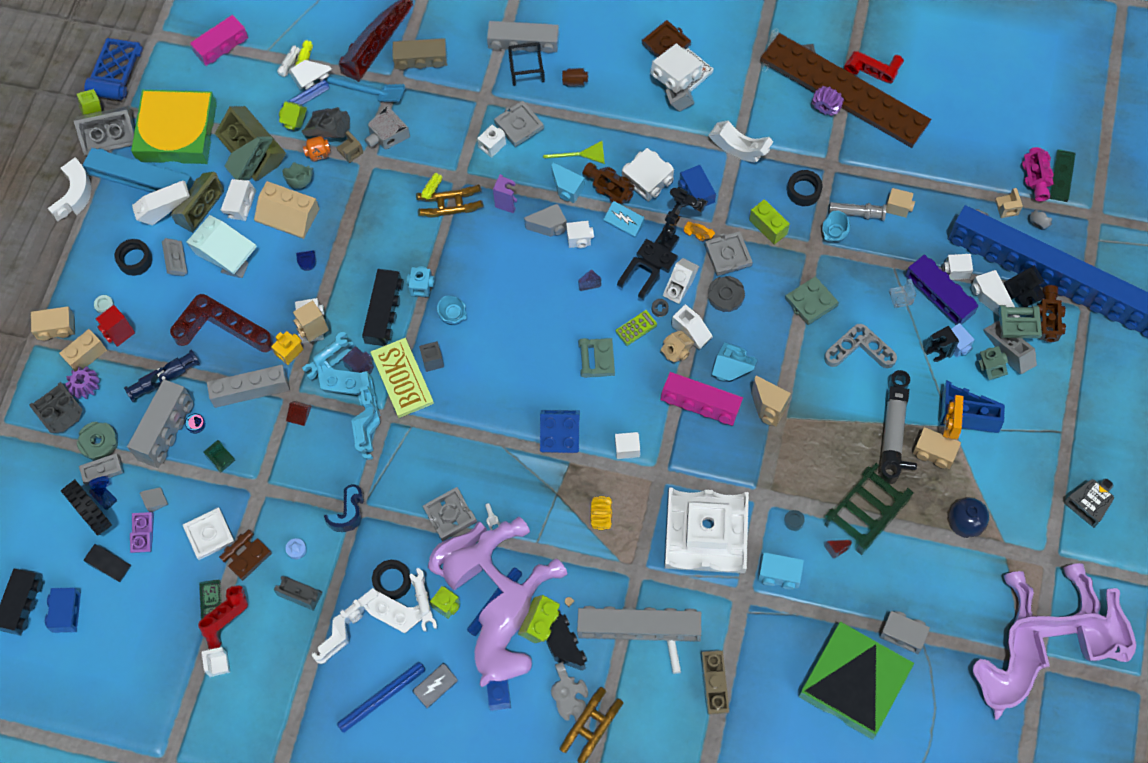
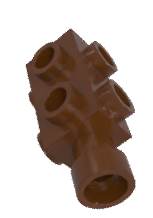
M591 162L583 169L582 174L584 176L594 179L592 185L596 187L595 190L600 194L606 193L609 195L612 202L624 203L632 198L634 194L632 191L635 186L630 183L631 181L628 178L616 174L614 169L610 167L597 169V166Z
M1048 285L1043 287L1045 299H1042L1040 304H1037L1040 309L1042 336L1039 340L1055 342L1059 341L1066 331V324L1062 323V317L1065 316L1066 308L1062 306V300H1056V297H1058V287Z

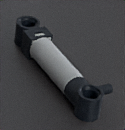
M903 370L895 371L888 384L886 420L879 471L880 480L887 485L894 484L898 480L901 469L914 471L917 469V463L901 461L906 408L910 389H907L910 383V376ZM899 380L903 385H899L895 381ZM886 470H892L894 475H889Z

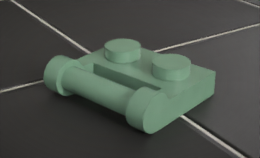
M999 305L998 314L1000 316L1001 338H1041L1039 306L1006 307V305ZM1007 315H1031L1032 318L1007 317Z
M583 338L578 340L582 360L581 377L615 376L612 338L591 340ZM588 348H594L595 369H590Z

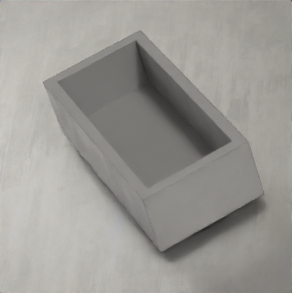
M163 379L127 446L138 461L159 468L160 464L165 461L169 447L174 444L178 430L183 427L187 413H190L193 408V400L185 387Z

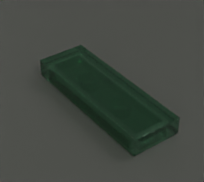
M1057 149L1053 169L1054 176L1052 177L1053 185L1050 188L1049 199L1068 202L1076 153Z

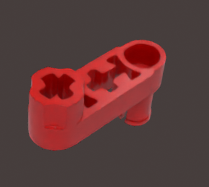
M854 51L844 65V69L853 75H857L859 71H862L881 81L892 83L904 59L899 55H894L888 66L861 52Z
M240 585L228 588L226 590L227 599L208 613L198 624L200 632L205 637L210 650L221 646L217 631L248 607L247 598L243 587Z

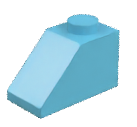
M553 162L551 165L552 177L558 196L564 201L575 203L585 187V178Z

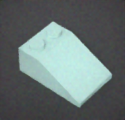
M211 215L205 219L186 242L195 255L232 274L236 273L257 247L253 242L226 223Z

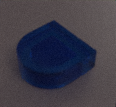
M315 250L296 253L297 263L302 270L309 271L316 266Z

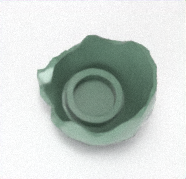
M293 162L291 167L284 168L282 173L286 183L291 188L301 189L311 182L313 168H310L309 165L305 167Z

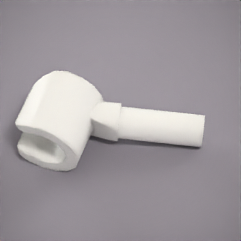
M486 504L488 513L486 522L489 529L492 530V526L498 524L499 527L500 522L498 517L493 514L490 504Z

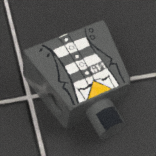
M1105 478L1100 483L1091 479L1072 493L1064 504L1095 528L1115 498L1109 492L1113 488V483Z

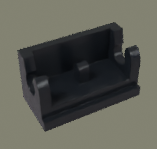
M947 326L930 336L924 352L926 355L938 352L939 356L934 358V362H939L947 357L951 358L959 340L951 328Z

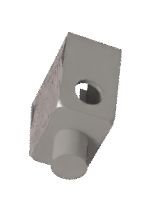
M386 106L369 122L368 128L371 135L364 140L370 148L379 143L384 149H388L410 137L409 128Z

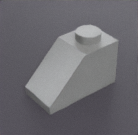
M558 203L524 218L527 230L550 237L560 235L567 230V220Z

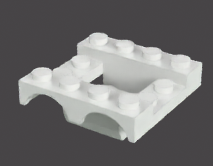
M669 487L665 569L746 573L749 492L738 495H724L713 490L688 493ZM708 519L714 523V526L708 529L703 526L702 522Z

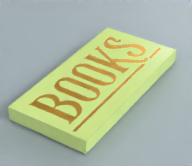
M406 338L371 351L372 358L398 418L434 404Z

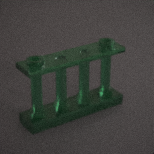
M877 463L872 468L870 466L866 468L862 474L864 477L835 510L831 508L825 516V526L827 528L832 522H835L857 540L856 543L859 545L856 551L860 555L866 552L914 494L909 488L904 493L902 491L899 492L878 476L876 472L879 464ZM871 479L894 498L895 503L892 506H886L867 491L864 485ZM857 493L882 512L883 517L879 521L872 519L851 502ZM845 507L870 526L869 529L871 531L867 535L858 532L839 516Z

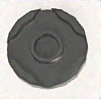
M731 276L716 278L708 288L710 304L722 312L737 310L745 299L743 284Z

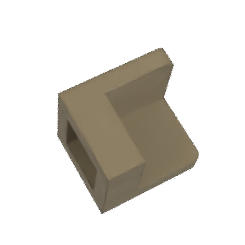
M347 131L345 132L347 140L337 146V151L348 163H351L363 154L361 143Z

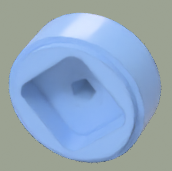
M298 538L291 539L285 548L288 556L295 560L302 558L307 550L305 543Z

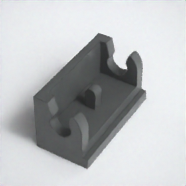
M282 575L280 586L276 585L274 588L275 593L279 597L314 611L322 592Z

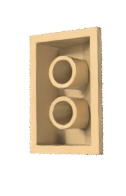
M266 181L258 196L254 221L304 239L319 211V206L316 198Z

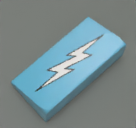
M613 201L604 221L636 237L644 225L645 218Z

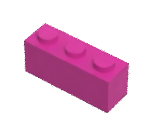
M231 15L190 44L194 54L207 66L215 62L223 54L228 53L238 44L243 43L248 36L245 27L234 15Z

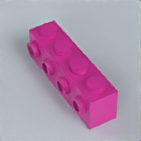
M670 372L663 387L660 400L733 426L743 397Z

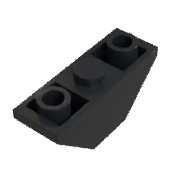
M558 610L559 615L551 624V633L546 640V644L554 661L558 663L563 662L564 665L583 671L586 669L585 662H587V658L583 650L579 651L576 646L579 642L575 633H570L567 627L570 625L565 614L561 615L560 610Z

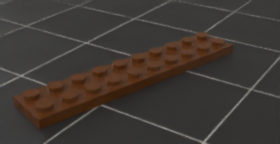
M781 33L776 36L760 58V61L813 92H816L822 86L831 87L833 90L836 89V92L841 93V97L844 99L842 104L844 110L910 148H913L931 122L929 117Z

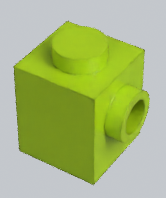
M284 101L283 107L279 112V122L285 124L284 127L288 129L302 128L307 107Z
M441 586L430 601L432 608L447 619L454 615L460 607L459 597L444 586Z

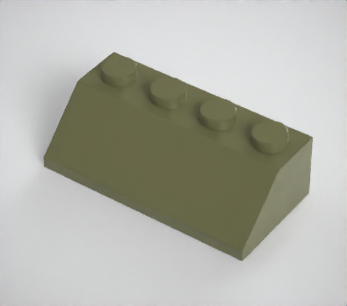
M230 106L215 132V135L231 153L257 137L271 136L246 106ZM274 138L252 175L254 181L260 180L279 167L286 155V152Z

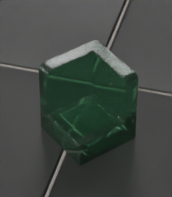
M219 440L203 451L210 463L220 473L235 461Z

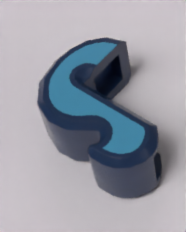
M351 484L344 488V515H324L328 527L333 531L348 532L360 525L362 513L357 503H364V495L359 486Z

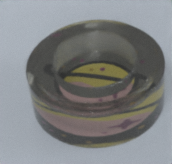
M797 510L789 511L784 519L785 526L791 531L800 530L805 521L804 515Z

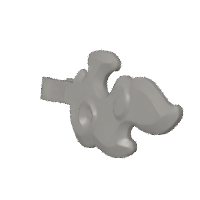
M561 662L555 665L560 681L553 685L551 695L556 701L561 717L568 721L569 716L573 715L576 723L586 708V703L583 700L576 699L575 695L580 693L584 698H587L588 689L583 680H579L577 684L574 683L575 678L568 677L565 666ZM589 717V719L583 726L589 731L591 717Z

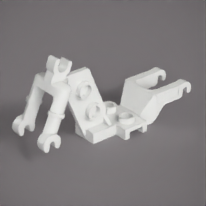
M417 568L418 577H415L413 574L409 575L411 583L415 588L418 606L408 608L372 588L360 599L354 600L353 604L345 611H340V614L333 619L331 637L318 647L320 655L317 656V654L312 653V657L316 662L325 664L328 659L349 643L346 624L351 622L354 624L363 617L364 609L371 616L403 633L409 631L421 620L424 632H426L425 624L427 622H431L434 629H437L436 621L432 617L429 606L428 593L424 586L425 578L423 571Z

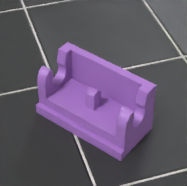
M500 174L493 188L495 207L514 214L516 210L514 202H517V199L513 196L514 191L507 189V184L515 186V182Z

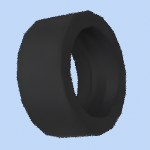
M797 171L789 179L787 195L796 205L811 206L820 199L823 189L822 180L813 171ZM799 181H808L815 186L816 190L814 194L804 196L795 191L794 185Z
M129 239L120 243L114 254L115 262L120 270L131 276L141 275L146 272L153 260L148 246L139 239ZM136 249L143 251L144 256L139 263L135 265L124 264L123 259L128 252Z
M398 560L383 561L373 571L372 583L374 589L393 600L400 599L406 595L411 586L409 570L405 564ZM389 569L399 570L404 579L401 587L394 591H387L380 585L381 575Z

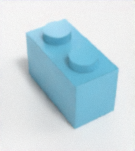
M764 552L758 581L767 586H774L776 584L782 585L784 589L788 590L798 589L804 560Z

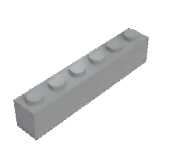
M593 606L578 608L577 633L578 638L701 642V612L696 609L677 611L674 608H667L662 611L655 608L636 610L633 607H626L624 609L604 607L603 609H595Z

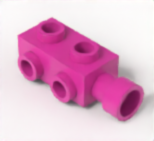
M1034 147L1029 150V153L1024 155L1025 160L1022 162L1023 168L1027 171L1028 175L1025 177V182L1027 186L1035 190L1036 201H1046L1050 198V192L1047 187L1053 185L1052 177L1054 174L1050 167L1051 157L1047 151Z

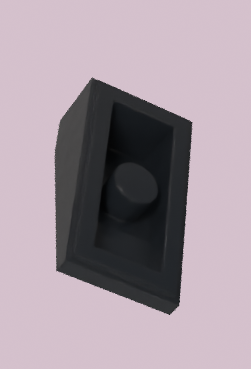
M96 544L92 546L84 558V562L87 565L118 582H121L131 567L130 564Z

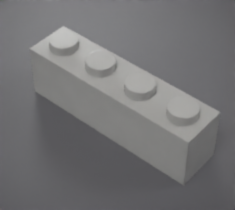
M489 21L488 49L508 50L510 45L539 42L541 52H558L559 25ZM537 46L514 48L512 51L534 52L537 51Z
M283 365L207 382L209 399L215 408L290 391L287 373Z

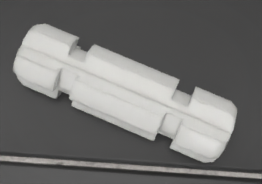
M292 46L290 49V53L287 54L282 65L277 70L280 76L286 77L289 73L288 70L292 68L297 60L296 58L299 56V47Z

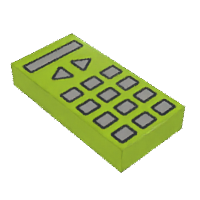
M645 310L616 329V334L628 346L657 327V323Z

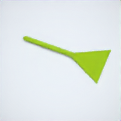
M602 141L581 152L543 155V158L581 156L605 164Z

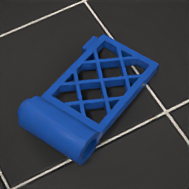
M106 38L92 75L85 81L84 91L94 89L97 97L122 100L126 97L127 88L125 85L137 56L140 57L143 50L140 43ZM110 45L118 46V48L109 51ZM129 47L134 48L133 51H131V52H129V53H127V54H126V52L124 51L125 49H127V48H129ZM122 51L124 55L115 59L113 55ZM111 57L113 61L104 65L103 61ZM124 60L129 61L128 64L123 67L119 65V63ZM117 65L119 69L111 73L108 71V68ZM104 70L107 72V75L103 77L97 76L98 73ZM120 73L123 74L122 80L113 78Z

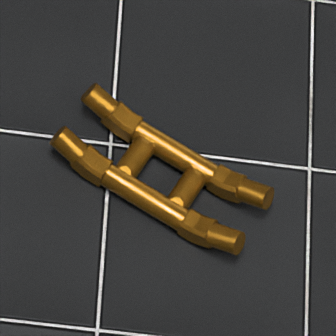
M478 184L460 190L434 192L428 200L422 198V193H416V200L428 202L437 200L438 209H418V216L438 217L441 215L473 212L484 206L482 200L463 205L462 197H468L480 192L481 186ZM455 198L456 206L445 208L444 199Z
M602 687L591 698L559 748L562 752L567 753L578 734L589 740L577 759L578 763H585L624 704L621 699H616L606 716L596 711L595 708L606 693V690ZM589 717L600 723L594 734L583 727Z

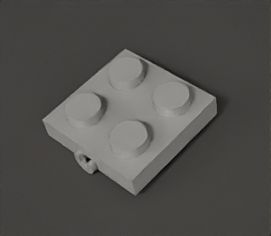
M521 101L512 108L507 107L504 113L494 119V123L504 131L505 136L515 147L544 129V124L524 101Z
M740 231L728 235L723 233L718 238L705 241V247L717 276L752 266V259Z

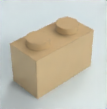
M313 300L293 312L295 316L293 322L297 327L296 329L302 338L306 337L308 342L329 331L323 314Z
M69 306L31 312V332L37 340H49L54 337L65 338L69 335H74V313Z
M88 329L59 354L76 372L78 366L84 369L106 352L107 349L95 334Z
M924 427L913 454L920 460H928L940 468L950 469L961 442L943 437L942 434Z

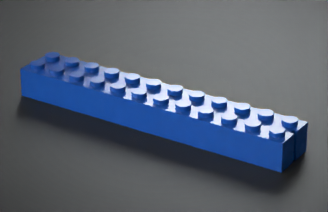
M966 205L963 207L948 239L953 244L962 246L971 253L981 255L988 261L995 262L1006 270L1014 271L1018 274L1035 265L1044 279V282L1039 284L1041 287L1048 285L1057 286L1058 295L1065 296L1077 304H1082L1093 312L1105 315L1110 320L1117 321L1128 329L1136 330L1148 338V292Z

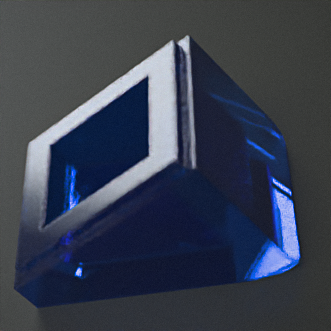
M106 488L89 490V493L105 510H108L117 502V499Z

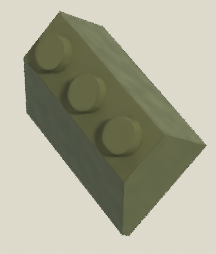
M202 173L194 181L192 188L189 190L190 197L172 211L171 216L175 224L192 233L196 230L224 193L217 173Z

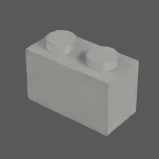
M891 611L879 638L919 654L930 627L926 626V623L921 620L907 618L900 611Z

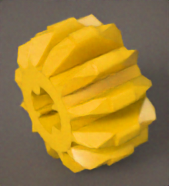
M605 496L593 497L591 501V526L593 529L598 530L610 529L612 525L611 498Z

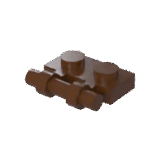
M249 529L244 534H240L237 540L230 547L227 546L219 556L223 562H226L229 558L233 560L228 567L242 581L272 554L258 538L252 543L248 541L254 535ZM244 545L246 549L239 556L235 554Z

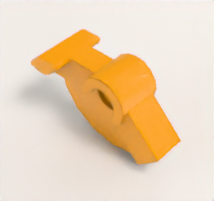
M690 221L683 228L687 235L691 236V234H694L700 241L712 239L715 234L712 229Z

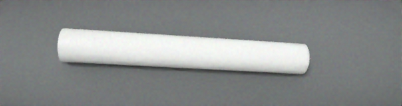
M672 640L667 641L673 674L681 673L676 642Z

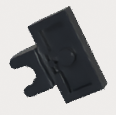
M1035 265L1003 282L1011 300L1019 296L1018 299L1023 307L1030 306L1033 303V299L1039 302L1045 297L1039 284L1044 282V279Z

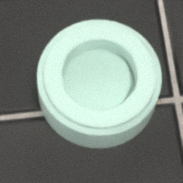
M101 295L94 301V307L100 314L114 305L111 297L107 295Z

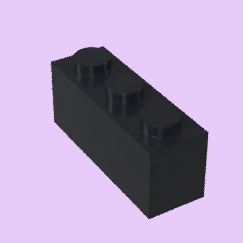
M13 568L0 602V631L21 636L27 628L30 611L35 607L36 595L40 592L43 584L42 578L37 573Z

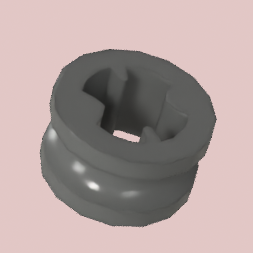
M656 299L652 303V313L655 316L663 317L668 313L669 305L666 300ZM658 305H662V307L665 308H663L662 311L659 312L657 307Z

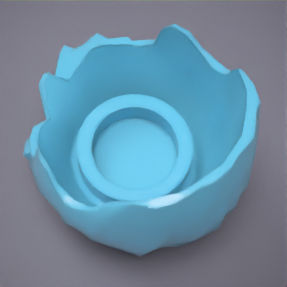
M839 210L832 211L826 220L823 221L822 232L824 239L829 242L842 241L848 236L850 231L849 218Z
M448 295L438 302L437 312L442 321L448 324H456L466 320V305L461 299Z

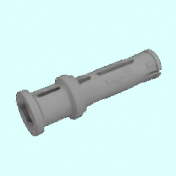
M830 202L829 214L832 211L839 210L846 215L863 216L868 220L870 218H878L885 221L886 204L877 206L871 205V203L855 205Z

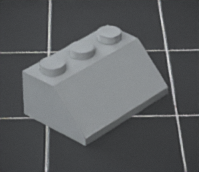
M130 106L81 115L74 119L84 155H88L91 148L98 150L101 148L107 151L131 146L133 143L135 125Z

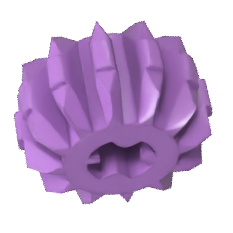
M822 86L814 93L812 104L815 105V109H818L825 115L833 116L842 108L844 99L841 97V93L836 92V89L833 90L831 87Z
M78 366L76 372L71 370L72 376H66L68 382L65 384L69 390L68 392L71 395H75L78 399L82 396L87 399L88 394L94 395L93 390L99 389L97 384L100 382V379L97 377V373L94 370H90L87 366L84 369Z

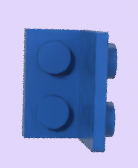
M541 410L540 452H579L580 410Z

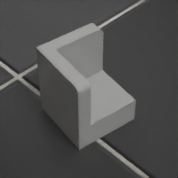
M688 87L684 90L682 89L677 94L669 88L666 89L670 104L679 112L694 104Z

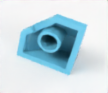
M724 342L717 355L712 375L722 381H731L754 370L758 360L755 357L749 358L746 355L747 351L743 348Z

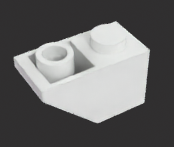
M304 60L291 68L289 74L300 90L303 88L307 90L315 85L314 81L317 79L322 81L327 78L331 67Z
M684 258L678 261L663 296L680 304L693 283L699 266Z
M686 304L672 317V327L677 331L682 330L695 342L693 345L699 350L713 337L701 317Z

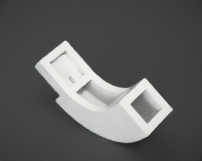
M729 121L718 122L708 135L722 150L748 162H758L761 156L769 152L770 146L773 143L770 137L749 138L741 134Z
M73 158L61 167L62 172L70 181L68 192L48 208L57 222L65 218L71 211L78 215L85 208L91 196V181L76 158Z

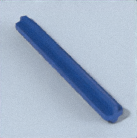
M420 662L414 664L337 723L339 729L343 733L349 730L424 673V666Z

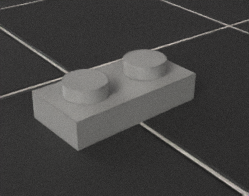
M165 238L162 241L167 274L184 276L187 273L182 241Z
M117 453L79 466L85 486L93 484L90 481H93L95 478L102 480L105 477L110 478L123 473Z

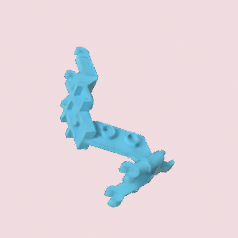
M340 332L333 343L325 346L321 352L313 357V362L306 364L302 369L305 373L312 369V372L307 375L310 380L314 379L318 374L320 389L323 391L360 394L359 402L361 406L365 407V410L351 420L355 448L358 452L362 453L366 460H371L373 456L368 454L373 451L371 435L379 426V416H381L377 409L376 402H378V398L375 396L372 377L367 371L358 373L334 370L332 368L337 363L339 364L346 356H354L356 354V351L351 349L355 347L354 343L348 342L345 339L348 336L345 332Z

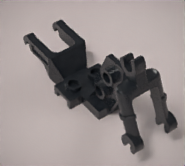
M680 186L670 190V195L675 198L676 205L666 215L665 221L667 223L655 242L645 239L637 252L638 257L632 259L617 282V286L623 288L624 283H627L636 269L642 265L651 269L652 274L638 294V297L643 300L655 282L660 279V269L669 273L670 268L678 259V255L672 253L680 240V237L675 235V228L680 219L679 213L681 208L690 205L696 210L703 212L704 206L708 203L703 198H695L688 194Z

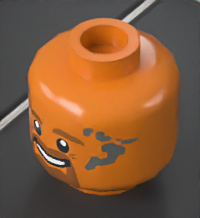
M322 136L307 139L306 146H303L305 156H309L311 161L326 159L328 153H331L328 140Z

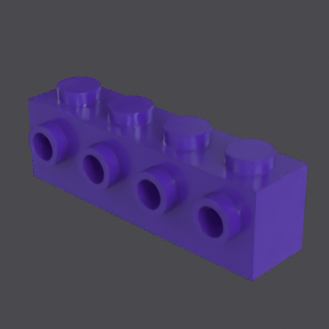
M924 254L908 267L905 276L956 325L959 323L962 325L975 314L979 306L975 299L968 296L959 284H955L945 271L938 268L934 260Z

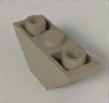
M723 650L702 652L703 684L708 715L730 713Z

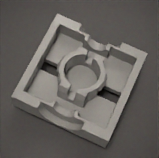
M458 487L423 505L425 513L442 541L477 522ZM456 521L459 526L454 528L452 523Z

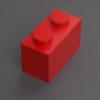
M115 305L95 318L99 323L97 328L109 344L113 342L118 347L135 334L125 316Z

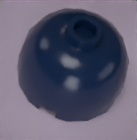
M973 497L959 499L952 505L948 513L950 528L963 538L981 535L989 523V511L986 505Z

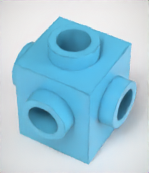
M422 266L412 267L411 274L407 275V285H409L411 296L429 297L430 288L434 287L435 281L430 269Z

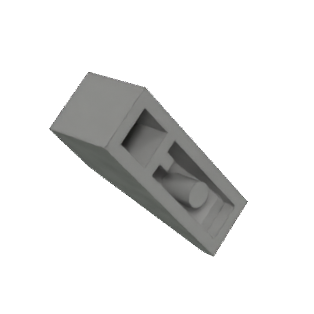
M1000 321L984 329V333L994 346H999L1001 353H1006L1008 364L1017 372L1023 374L1037 366L1035 348L1022 338H1001Z

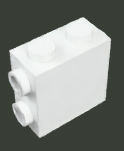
M675 44L652 61L650 74L677 94L682 89H686L692 81L699 79L702 74L703 63L678 44Z
M648 148L643 152H639L631 163H627L622 169V176L628 178L631 181L630 183L635 186L634 190L648 202L653 197L656 198L660 194L661 189L669 186L674 180L672 165L664 162L655 151H651Z

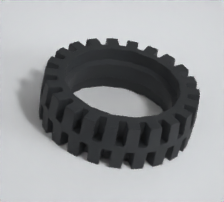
M73 480L60 490L97 536L112 525L76 480Z

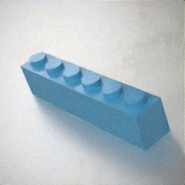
M91 148L82 165L88 175L149 193L180 181L186 182L189 191L194 184L187 173L174 172L170 168L157 167L153 163H143L136 158L129 159L119 153L112 154L101 148L99 150Z

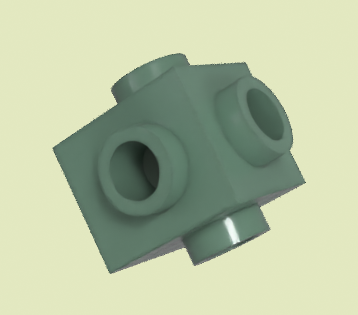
M999 346L980 352L981 360H978L982 371H986L989 380L1008 375L1006 368L1008 359L1005 352L1001 353Z

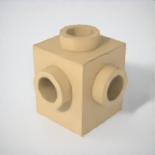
M680 330L665 338L661 351L670 361H683L689 356V350L695 342Z

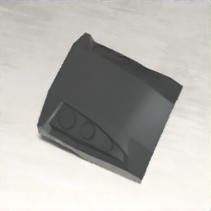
M338 107L313 111V115L306 127L302 129V133L306 136L344 138L345 132L350 128V117L347 111H341Z
M61 382L37 401L29 404L50 433L64 432L79 421L83 411Z

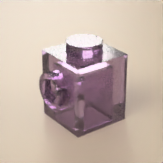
M356 346L342 358L344 366L350 372L362 373L367 371L370 375L374 368L372 357L366 351L363 353Z

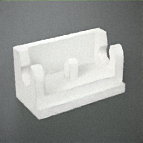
M231 180L221 208L222 213L229 214L228 218L246 221L257 191L250 181Z

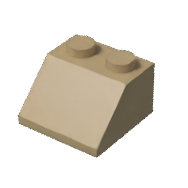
M755 376L751 394L758 416L764 423L777 427L788 407L791 393Z

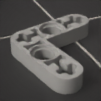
M857 324L826 351L824 358L828 366L836 367L858 347H861L880 366L888 369L895 365L897 355L867 326ZM862 331V332H863V336H862V335H859V336L856 338V340H854V337L856 336V333ZM847 341L851 343L852 348L844 349L841 344ZM875 342L879 345V348L872 350L868 344ZM839 350L840 353L837 355V359L831 360L830 356H834ZM885 357H891V360H884Z

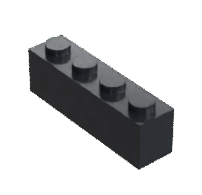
M377 269L362 334L365 344L386 346L388 340L392 339L393 331L391 326L396 321L395 308L400 303V296L398 294L399 290L403 289L404 284L399 271Z

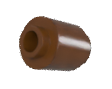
M567 68V70H563V85L585 86V82H588V71H585L584 68Z

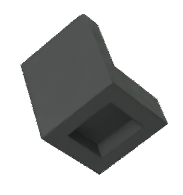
M438 341L419 346L426 372L444 367Z

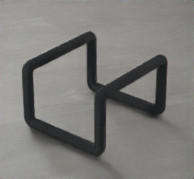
M540 43L510 45L508 52L513 86L516 85L515 75L540 72L541 81L545 82ZM537 46L540 69L514 72L512 49Z

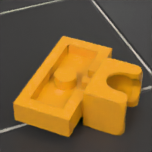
M955 395L953 402H949L948 414H946L943 422L945 424L943 437L956 440L959 438L962 429L964 396Z

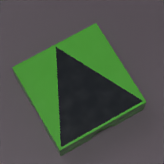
M840 621L802 689L799 698L826 713L838 717L849 727L873 740L914 663Z

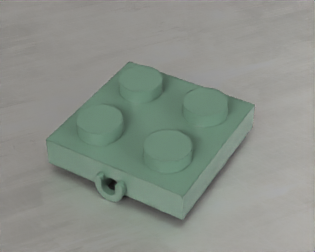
M816 276L785 295V299L793 307L794 313L796 315L799 314L808 325L836 308L839 304L837 299Z

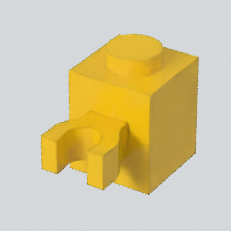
M288 331L284 334L280 332L275 337L277 341L271 346L274 355L287 365L304 350L301 345L302 340L296 334L291 335Z

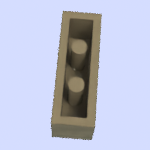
M445 38L393 41L395 69L405 70L407 68L421 69L424 67L447 66Z

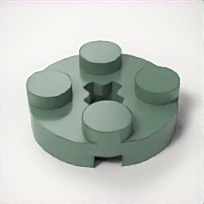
M91 422L85 425L79 432L80 436L77 441V447L86 458L92 461L109 456L118 446L116 432L107 423ZM94 438H102L99 444H93L95 442Z

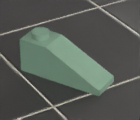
M272 136L257 137L231 153L224 167L235 180H250L273 141Z

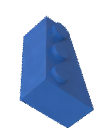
M946 380L942 390L940 425L945 426L943 422L946 414H948L949 402H953L955 395L964 396L962 428L994 433L1000 432L1004 423V404L983 395L981 397L970 393L969 389L958 388L951 385L952 382Z

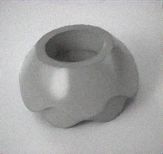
M1035 210L1030 214V222L1037 228L1046 229L1052 225V218H1048L1044 212Z

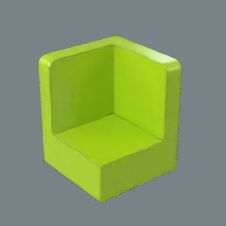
M94 89L76 94L82 115L101 111L100 102Z

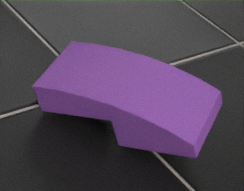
M154 512L132 513L130 553L151 552Z

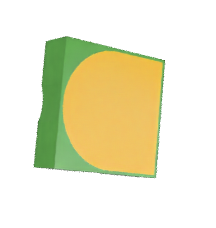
M142 90L131 149L133 156L141 162L208 164L211 145L210 134L214 125L217 106L213 92Z

